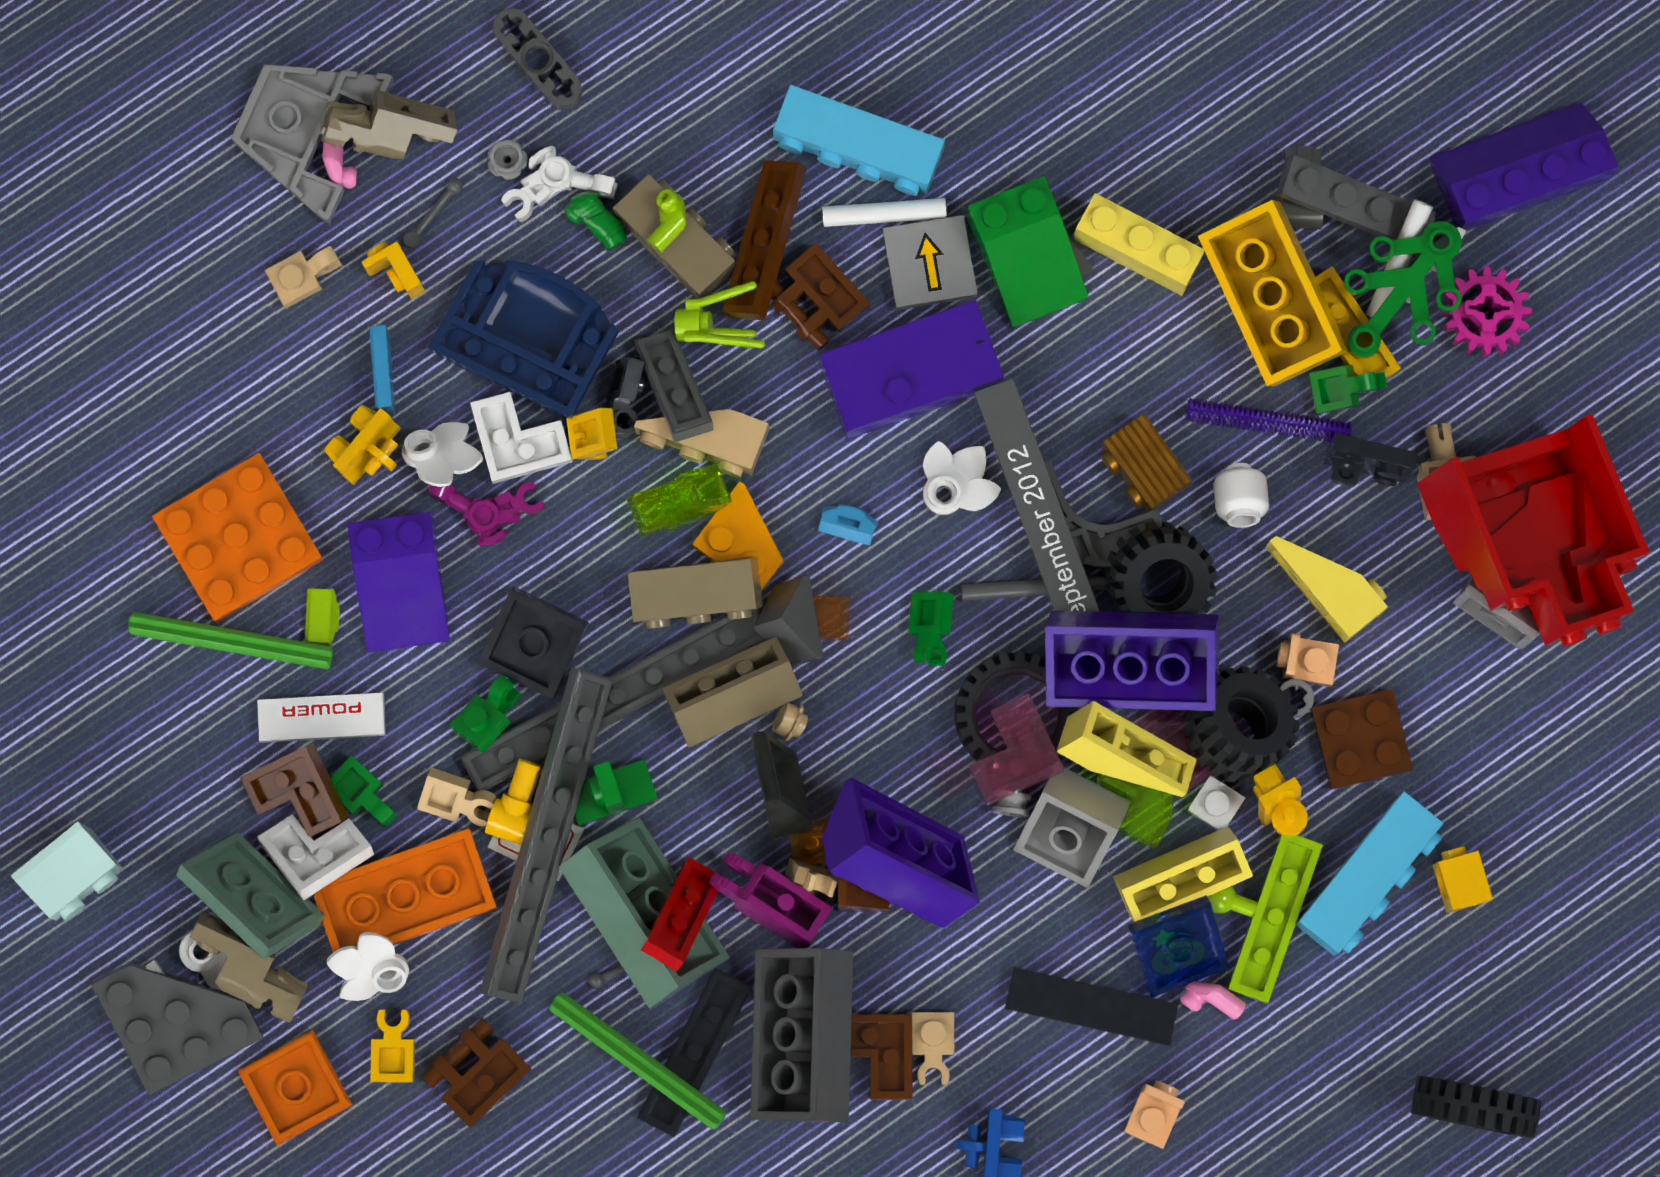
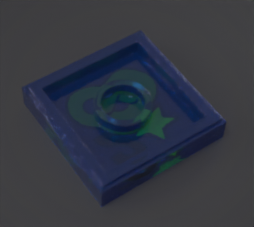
M1207 895L1128 924L1145 985L1151 998L1230 969L1212 905Z

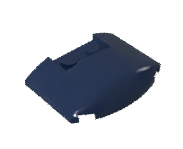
M484 260L475 261L428 346L429 350L468 372L471 371L537 403L546 410L572 419L619 333L613 322L610 324L600 305L591 296L571 281L556 273L517 261L506 260V264L485 266L486 262Z

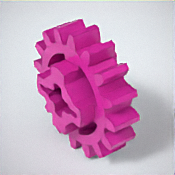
M1489 266L1484 267L1481 276H1477L1476 272L1470 269L1465 274L1466 282L1458 277L1454 280L1455 288L1460 292L1461 299L1468 291L1477 288L1476 298L1461 302L1459 308L1454 312L1445 313L1440 311L1441 316L1450 317V321L1445 324L1443 330L1444 332H1456L1457 335L1452 342L1454 346L1462 341L1467 343L1466 354L1470 355L1478 347L1481 348L1483 358H1487L1492 348L1495 347L1498 354L1502 355L1507 351L1506 341L1515 347L1521 341L1516 332L1526 333L1530 325L1522 320V318H1527L1532 314V308L1522 306V303L1529 297V293H1518L1515 290L1520 283L1518 278L1510 283L1505 281L1506 270L1504 269L1496 277L1491 276ZM1496 289L1502 292L1509 301H1505L1496 292ZM1450 292L1444 294L1443 299L1451 304L1446 307L1454 306L1457 300L1456 296ZM1483 304L1487 305L1489 312H1494L1490 320L1485 319L1484 312H1478ZM1508 321H1511L1509 329L1495 337L1497 325L1506 324ZM1463 323H1468L1476 331V335L1469 331Z

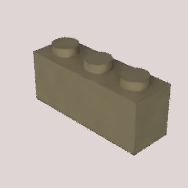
M648 174L613 207L614 215L624 223L623 226L696 299L708 296L733 273L735 260L732 257L735 255V252L723 238L718 236L714 240L703 229L707 225L706 222L691 207L686 210L687 224L684 230L662 253L654 249L646 239L661 224L656 198L662 190L674 189L664 179L661 178L656 182Z
M757 557L636 570L627 573L633 622L645 621L646 629L671 626L670 618L686 617L687 624L712 622L711 614L727 612L728 620L753 617L752 609L763 607Z
M777 637L771 638L662 688L675 721L689 748L803 696L789 659Z

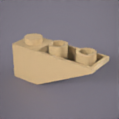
M731 409L709 411L713 421V431L675 443L664 417L638 420L634 428L635 433L641 436L640 442L650 447L663 450L664 446L667 445L680 450L679 456L688 461L702 464L703 459L719 464L718 470L732 477L741 478L742 473L752 476L769 432V423Z

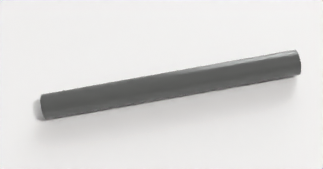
M1105 575L1087 576L1092 592L1108 591L1106 585L1109 584V581ZM1042 579L961 585L962 601L1048 595Z

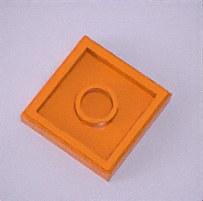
M313 1030L238 1070L277 1146L353 1105Z

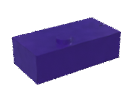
M976 300L819 354V365L846 440L975 396L974 392L1001 383L1004 379Z

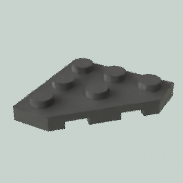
M132 962L91 981V985L148 1095L263 1039V1033L247 1002L230 994L205 988L202 984L177 976H167L146 969L145 966Z

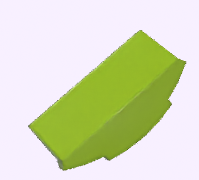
M334 588L307 589L305 642L331 645L335 633L338 632L340 608Z

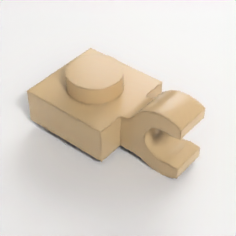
M329 246L316 253L308 261L302 251H299L266 269L265 272L283 306L287 309L322 290L317 278L342 266L336 252Z

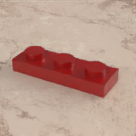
M691 857L687 858L650 929L641 951L676 972L679 970L718 893V890L709 883V880L716 872Z

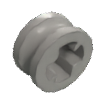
M1290 679L1284 682L1280 689L1284 691L1285 689L1293 688L1294 693L1300 689L1305 696L1301 700L1304 707L1298 709V713L1293 717L1300 718L1312 708L1314 692L1305 681Z
M994 791V797L997 798L998 803L992 807V813L1012 817H1029L1030 811L1026 809V804L1031 802V795L1010 791Z

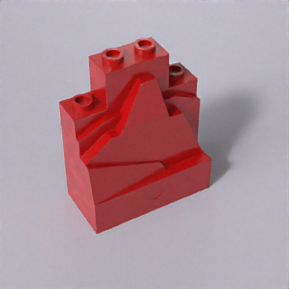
M1593 414L1583 417L1568 429L1464 462H1460L1459 457L1451 458L1417 483L1433 525L1459 572L1471 573L1477 589L1483 591L1490 611L1506 606L1508 612H1513L1529 605L1545 646L1561 641L1563 647L1574 645L1587 639L1586 632L1595 629L1598 635L1609 633L1622 627L1620 619L1634 612L1620 576L1637 569L1636 561L1650 552Z

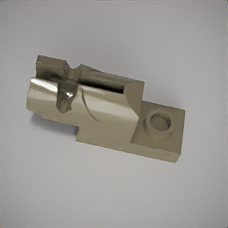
M376 90L369 110H367L365 105L330 101L322 120L320 134L323 135L321 141L324 143L343 147L352 138L354 151H364L390 159H403L413 133L418 134L419 137L429 142H439L441 140L453 143L457 132V124L454 110Z
M202 910L190 938L197 940V945L205 951L213 954H219L220 952L227 954L215 984L222 991L253 1005L256 1009L261 1008L264 1002L271 999L273 1001L271 1015L290 1023L308 984L300 981L280 966H277L276 969L270 967L276 953L263 960L222 919Z

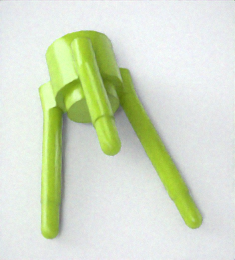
M751 281L702 298L686 299V308L676 309L675 333L678 342H705L747 348H764V341L750 339L756 336L755 330L713 327L711 312L703 311L702 307L754 290L757 287L756 282Z

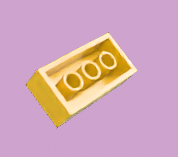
M1270 200L1198 236L1267 386H1277L1349 352L1281 202Z

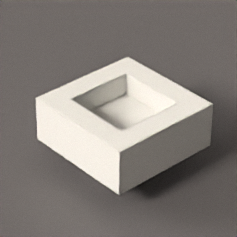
M1210 775L1187 809V812L1218 831L1228 826L1245 797Z

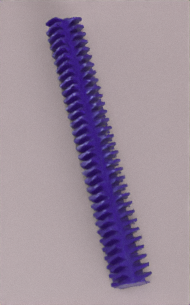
M1189 398L1186 408V421H1188L1189 417L1191 422L1196 418V423L1201 419V424H1203L1204 420H1206V424L1211 420V425L1216 421V426L1221 422L1222 427L1225 423L1229 427L1231 423L1232 428L1237 424V429L1242 425V430L1247 426L1248 431L1252 426V431L1257 427V432L1262 428V433L1266 429L1270 433L1272 429L1273 434H1275L1276 430L1278 435L1283 431V436L1288 432L1289 437L1292 432L1293 437L1298 433V438L1303 434V439L1308 435L1309 440L1313 435L1314 440L1318 436L1319 441L1324 437V442H1326L1327 438L1331 442L1336 433L1351 436L1352 431L1350 421L1348 423L1344 420L1343 422L1340 420L1335 421V419L1331 421L1330 418L1325 420L1324 417L1320 420V417L1315 419L1314 416L1310 418L1309 415L1305 417L1303 414L1302 416L1299 414L1294 415V413L1290 415L1289 412L1284 414L1283 411L1279 414V411L1274 413L1273 410L1269 412L1268 409L1264 411L1263 408L1261 410L1258 408L1253 409V407L1249 409L1248 406L1243 408L1242 405L1238 408V405L1233 407V404L1228 406L1227 403L1223 405L1222 402L1220 404L1215 402L1214 404L1212 401L1208 403L1207 400L1202 402V399L1197 402V399L1192 401V398Z

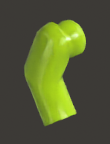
M672 189L662 190L657 195L656 204L659 208L661 224L646 239L659 253H662L673 242L687 224L685 202L681 195Z

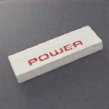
M383 693L257 700L260 743L386 736Z

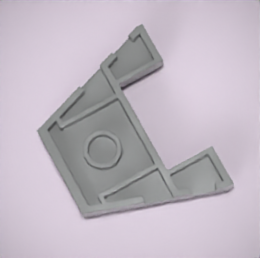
M264 65L231 139L233 143L317 216L330 224L345 190L343 186L307 172L323 136L320 134L326 108L330 101L338 102L339 98H343L356 104L365 105L369 109L376 90L389 93L394 81L393 76L384 73L370 75L358 74L357 71L342 70L341 72L317 71V68Z

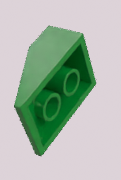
M1045 176L968 205L966 218L1012 329L1089 299L1062 217Z

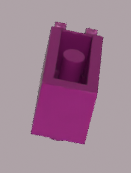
M731 852L727 853L723 862L728 868L746 878L749 882L743 889L725 876L715 873L709 880L711 886L735 902L734 908L797 949L807 948L833 907L771 867L760 864L757 868L740 856Z

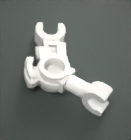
M549 146L538 151L529 159V169L536 170L539 167V170L521 181L524 187L507 191L501 199L506 207L515 200L523 201V208L515 214L517 220L523 222L531 216L534 204L537 203L541 207L558 192L571 191L572 187L597 192L600 194V197L614 200L618 184L615 183V178L610 176L578 172L576 167L572 166L567 159L556 156L554 146Z

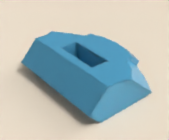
M845 504L825 506L822 510L818 531L870 546L878 521L866 514V511Z

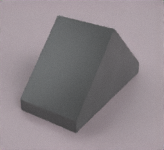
M802 576L775 585L753 628L765 641L777 637L791 666L823 658L810 577Z

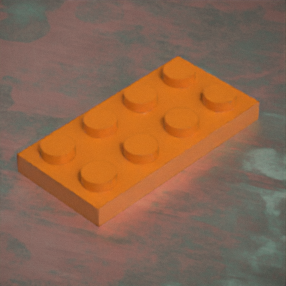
M470 828L352 869L313 894L318 909L325 914L322 922L333 952L342 947L357 946L360 934L365 932L383 935L392 941L393 945L498 909Z

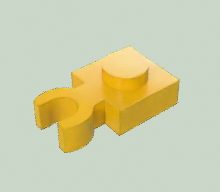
M379 1010L377 1024L384 1032V1039H371L370 1082L414 1083L415 1040L403 1039V1032L408 1029L410 1024V1014L408 1010H401L400 1023L397 1026L391 1027L386 1022V1010Z

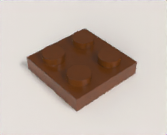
M1393 689L1310 709L1330 790L1413 770Z

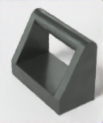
M755 732L751 739L772 839L812 831L813 826L797 753L767 732Z

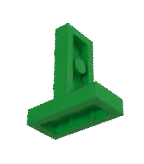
M645 759L614 770L609 761L593 766L596 776L584 780L575 817L580 827L658 801Z

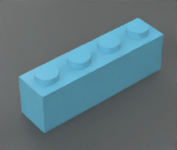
M790 85L773 129L774 140L779 142L778 146L788 152L801 154L803 150L818 156L817 160L827 166L840 168L842 164L856 169L855 173L861 178L873 182H878L879 178L895 183L894 188L898 191L916 196L918 192L928 194L945 144L944 139Z
M1405 791L1402 792L1297 920L1296 926L1333 956L1339 954L1342 949L1350 953L1364 935L1358 930L1368 917L1375 921L1390 903L1385 896L1394 884L1401 889L1414 874L1416 868L1411 863L1419 853L1422 852L1427 856L1439 843L1442 836L1437 831L1444 823Z

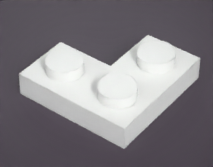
M510 392L470 403L493 484L573 462L561 420L521 431Z
M292 814L258 836L262 848L303 900L374 855L371 845L350 819H347L313 841Z

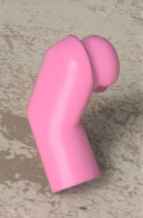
M323 142L322 159L329 180L348 189L354 188L356 186L357 170L352 166L343 167L344 146L338 147Z
M1193 981L1184 987L1186 991L1180 997V1002L1192 1011H1199L1205 1001L1218 1008L1233 1020L1237 1019L1246 1007V1003L1223 986L1213 983Z

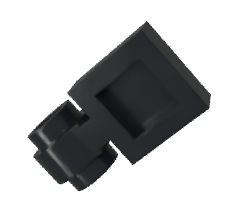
M630 357L616 361L606 399L610 401L608 408L613 410L616 439L625 438L634 433L637 416L629 407V404L635 402V398L641 395L645 385L646 377L642 373L645 362ZM617 417L621 419V428L617 425Z

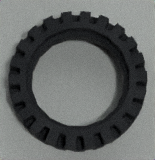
M1025 651L1004 652L984 660L964 680L955 703V726L961 744L976 763L978 762L985 769L1003 776L1023 777L1047 769L1063 756L1056 751L1065 722L1069 715L1079 710V707H1057V726L1051 738L1038 750L1019 755L1006 754L992 747L980 734L975 719L976 703L983 689L995 679L1009 674L1028 675L1042 682L1046 687V660L1042 656L1034 653L1028 654Z
M1418 1075L1410 1113L1444 1122L1535 1139L1542 1101L1500 1090Z

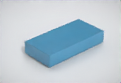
M386 325L371 326L369 331L375 406L377 410L381 408L388 414H396L390 334Z

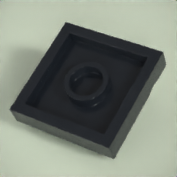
M1336 433L1327 447L1323 464L1332 466L1330 481L1333 483L1355 487L1360 474L1364 473L1372 475V481L1378 484L1397 486V482L1404 483L1415 470L1419 453Z
M514 586L507 596L478 663L553 699L561 686L589 622Z

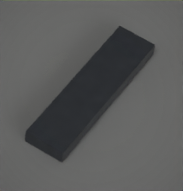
M715 967L664 1066L699 1091L753 987ZM653 1087L637 1118L675 1138L688 1112Z
M1014 967L1004 1009L1170 1046L1179 1004Z

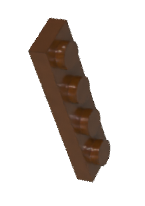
M764 160L729 288L754 281L757 287L754 290L725 299L722 312L730 318L766 319L807 170L800 162Z

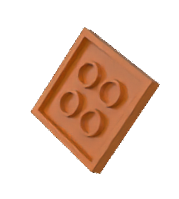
M260 453L250 457L152 515V518L216 624L324 560Z

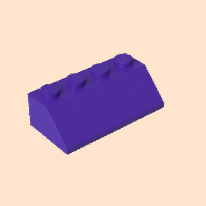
M1582 102L1442 152L1428 159L1455 227H1460L1466 231L1611 178L1619 167L1604 129Z
M1050 612L1045 625L1046 706L1084 707L1095 701L1105 708L1216 710L1219 669V614Z
M852 777L845 781L822 836L826 854L825 863L829 872L942 928L980 903L963 835Z

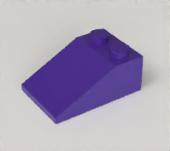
M430 512L347 523L352 566L367 653L449 642L450 635L435 522Z

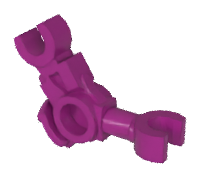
M534 482L522 484L514 496L511 495L510 491H507L489 499L474 498V500H471L456 491L451 485L445 487L430 485L427 490L431 497L464 514L463 519L466 520L468 527L474 533L479 534L477 541L479 546H492L502 542L509 534V531L503 529L497 533L496 530L502 525H510L521 521L520 513L536 515L545 508L543 501L535 505H528L524 501L525 494L536 489Z

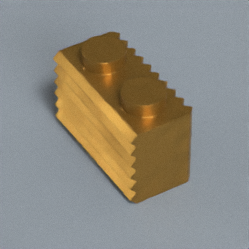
M1145 414L1140 415L1103 441L1102 449L1105 453L1101 455V459L1114 476L1118 473L1121 474L1128 485L1124 489L1125 493L1137 509L1144 506L1147 512L1153 511L1188 488L1192 482L1190 476Z

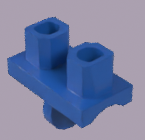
M1000 1109L988 1110L986 1143L980 1142L981 1126L969 1125L967 1141H955V1149L967 1151L965 1167L978 1168L979 1152H985L983 1177H1021L1022 1159L999 1157L1000 1140L1023 1142L1025 1119L1003 1115V1110Z

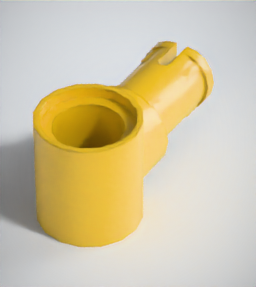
M525 759L518 760L508 793H503L502 798H497L493 804L485 829L486 834L518 845L522 844L533 805L531 800L542 765Z

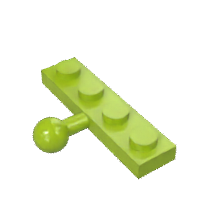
M1280 835L1258 901L1237 895L1232 886L1203 898L1204 905L1213 913L1223 914L1232 910L1252 918L1227 990L1265 1004L1269 1003L1323 844L1298 835L1292 837Z

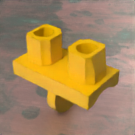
M360 405L350 419L352 426L360 431V433L351 444L340 435L333 437L324 449L334 462L333 466L352 485H355L365 472L372 477L381 466H384L391 472L395 469L397 464L389 456L398 446L392 439L401 429L383 409L380 408L376 412L371 408Z
M1276 764L1254 776L1256 786L1253 787V791L1258 798V818L1264 827L1272 823L1273 828L1279 834L1292 837L1300 834L1305 829L1308 821L1306 808L1301 804L1302 787L1295 777L1286 781Z

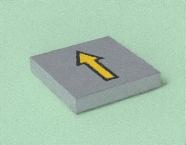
M964 215L883 228L882 232L896 310L977 297L978 293Z

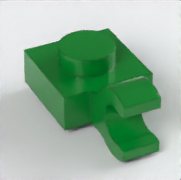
M1344 365L1309 373L1316 414L1360 406L1358 393L1388 388L1385 371L1378 373L1369 372L1355 376L1353 365Z
M943 591L912 592L908 634L917 635L913 651L914 662L929 663L930 666L945 665L947 651L941 641V636L950 635L954 594Z
M500 675L492 683L487 699L484 700L476 694L449 726L457 735L481 753H484L511 723L504 713L519 700L521 694L513 688L514 684L510 680Z
M352 755L330 777L343 806L356 816L364 807L386 827L398 816L376 795L384 785Z

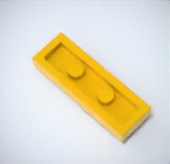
M1332 266L1316 276V280L1347 344L1350 331L1357 325L1367 324L1369 320L1354 297L1346 291L1343 281ZM1361 333L1357 336L1356 342L1360 347L1366 348L1372 344V337L1367 333ZM1382 339L1378 352L1370 358H1358L1350 351L1340 355L1345 365H1353L1355 376L1369 372L1378 373L1385 371L1386 379H1388L1401 369Z

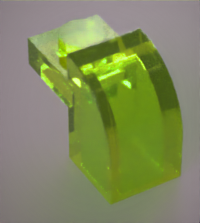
M717 463L681 473L669 484L637 492L627 498L641 537L668 529L669 532L687 527L715 514L732 502Z
M1098 774L1094 783L1132 801L1118 832L1155 850L1172 817V794Z

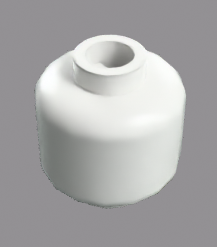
M1231 464L1226 468V471L1219 474L1214 480L1215 509L1217 515L1224 521H1227L1228 525L1236 528L1256 525L1259 523L1260 518L1265 516L1269 510L1266 477L1259 470L1251 468L1249 464Z

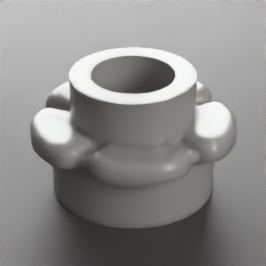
M514 140L495 143L488 152V157L490 158L488 168L496 177L503 176L506 180L515 179L521 174V169L527 166V154L521 150V145ZM508 156L511 158V162L504 163L503 159Z

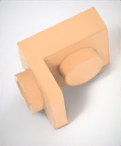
M1292 633L1287 643H1280L1276 666L1283 668L1282 679H1299L1308 684L1332 687L1339 644L1300 638L1299 634Z
M1157 1080L1153 1087L1147 1084L1143 1085L1124 1133L1164 1149L1178 1113L1185 1103L1184 1100L1177 1098L1179 1090Z

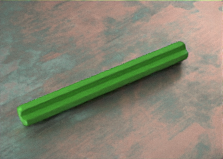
M133 612L128 623V632L130 634L321 669H329L333 660V649L330 646L140 612Z
M561 992L554 998L549 1007L552 1013L709 1128L716 1129L720 1126L727 1114L723 1108L567 994Z

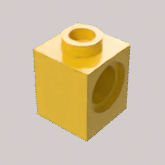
M1465 846L1441 853L1443 861L1432 865L1446 913L1493 900L1479 851L1467 854Z

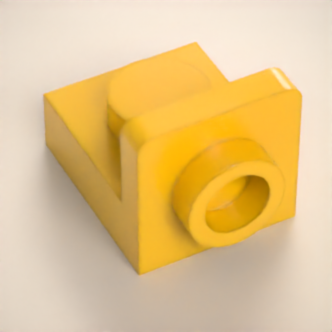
M384 242L375 246L367 252L368 258L361 262L369 276L392 265L393 268L386 271L397 292L399 293L405 289L411 300L426 292L398 242L391 245L388 242Z
M597 408L575 415L572 419L566 418L571 459L600 460L606 458V452L617 449L612 408Z

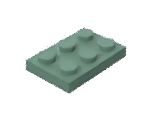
M238 832L182 863L176 874L189 889L263 960L320 926L325 916L308 898L303 900L287 878Z

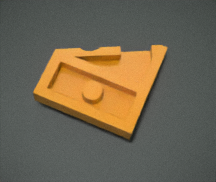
M739 481L692 544L693 548L712 562L757 557L761 592L784 563L745 484Z

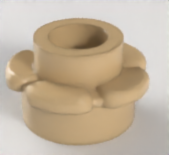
M786 703L778 711L772 731L781 735L784 742L789 741L792 736L799 738L803 733L808 721V716L803 714V705L799 703L795 706L791 703Z

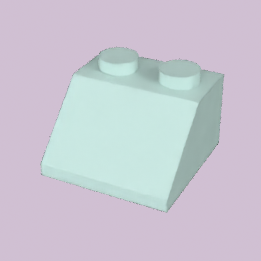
M76 822L14 872L11 877L50 919L57 921L62 917L66 921L83 909L85 904L82 900L94 890L100 894L111 887L118 880L115 874L122 869V866L92 829L80 822Z

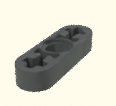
M507 8L499 12L493 22L495 37L499 44L552 107L558 110H570L577 106L582 98V87L578 76L523 11L516 8ZM509 20L512 24L521 22L519 30L522 37L527 41L522 47L512 33L506 36L503 35L506 31L504 26L506 21ZM521 47L519 52H516L514 50ZM542 49L549 54V63L542 69L530 68L526 63L527 55L532 50ZM557 66L561 68L555 71L557 79L563 85L573 84L570 87L572 95L569 98H566L564 95L554 96L557 92L556 86L549 76ZM547 78L544 83L540 81L542 79Z

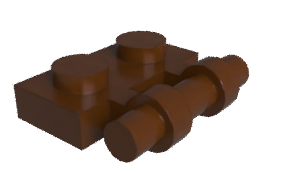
M817 243L813 244L785 269V273L794 283L784 290L776 281L771 297L773 301L771 306L779 314L784 313L797 327L796 334L804 342L808 340L817 351H820L830 342L828 337L820 330L824 324L829 321L840 333L870 307V302ZM803 294L818 309L811 317L796 303L797 299Z
M483 1017L471 1029L467 1026L458 1035L460 1039L444 1055L439 1053L431 1061L433 1066L421 1076L431 1088H434L444 1077L453 1085L441 1099L469 1128H472L532 1070L503 1038L491 1049L482 1042L494 1030ZM473 1051L480 1060L462 1076L455 1067Z

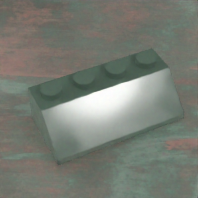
M640 817L585 845L559 866V869L649 1009L675 995L715 969V967L730 959L706 919L684 963L677 972L641 951L677 875Z

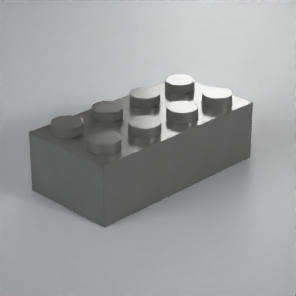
M825 948L756 949L750 1120L849 1122L853 951Z

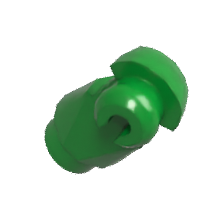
M586 191L574 195L571 198V203L566 206L565 212L567 217L573 223L583 221L598 241L603 244L606 251L614 249L628 239L624 233V223L600 202V199H598L599 193Z

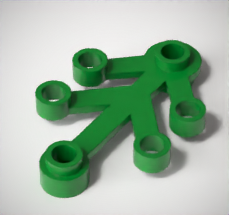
M1438 221L1428 225L1419 237L1391 240L1388 237L1380 236L1372 241L1369 250L1373 260L1379 263L1388 262L1393 256L1420 254L1411 267L1370 273L1354 269L1347 273L1344 279V287L1351 295L1358 296L1364 294L1367 290L1396 286L1367 324L1357 325L1350 331L1347 345L1349 351L1354 356L1366 359L1378 352L1381 344V332L1409 296L1413 319L1410 331L1412 341L1417 345L1425 346L1434 340L1436 329L1429 319L1424 277L1434 264L1440 288L1436 296L1437 307L1445 313L1454 312L1459 308L1461 294L1455 288L1452 259L1458 255L1462 239L1454 225ZM1445 235L1449 240V245L1444 249L1436 248L1433 244L1435 236ZM1383 242L1389 245L1390 253L1387 256L1380 257L1376 255L1374 247L1378 243ZM1354 275H1359L1364 279L1365 285L1359 290L1352 289L1348 282L1349 279ZM1446 292L1453 293L1456 296V304L1452 307H1446L1441 303L1440 298ZM1420 325L1427 326L1431 331V336L1426 340L1418 339L1415 335V329ZM1359 334H1369L1372 337V344L1366 348L1360 347L1356 342Z

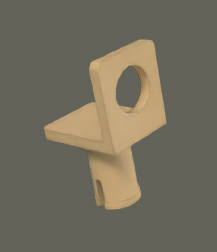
M1441 423L1442 430L1438 431L1437 424L1425 429L1432 462L1421 463L1417 475L1418 482L1451 458L1456 457L1450 424ZM1476 456L1461 457L1459 459L1460 462L1476 458ZM1420 493L1425 520H1431Z

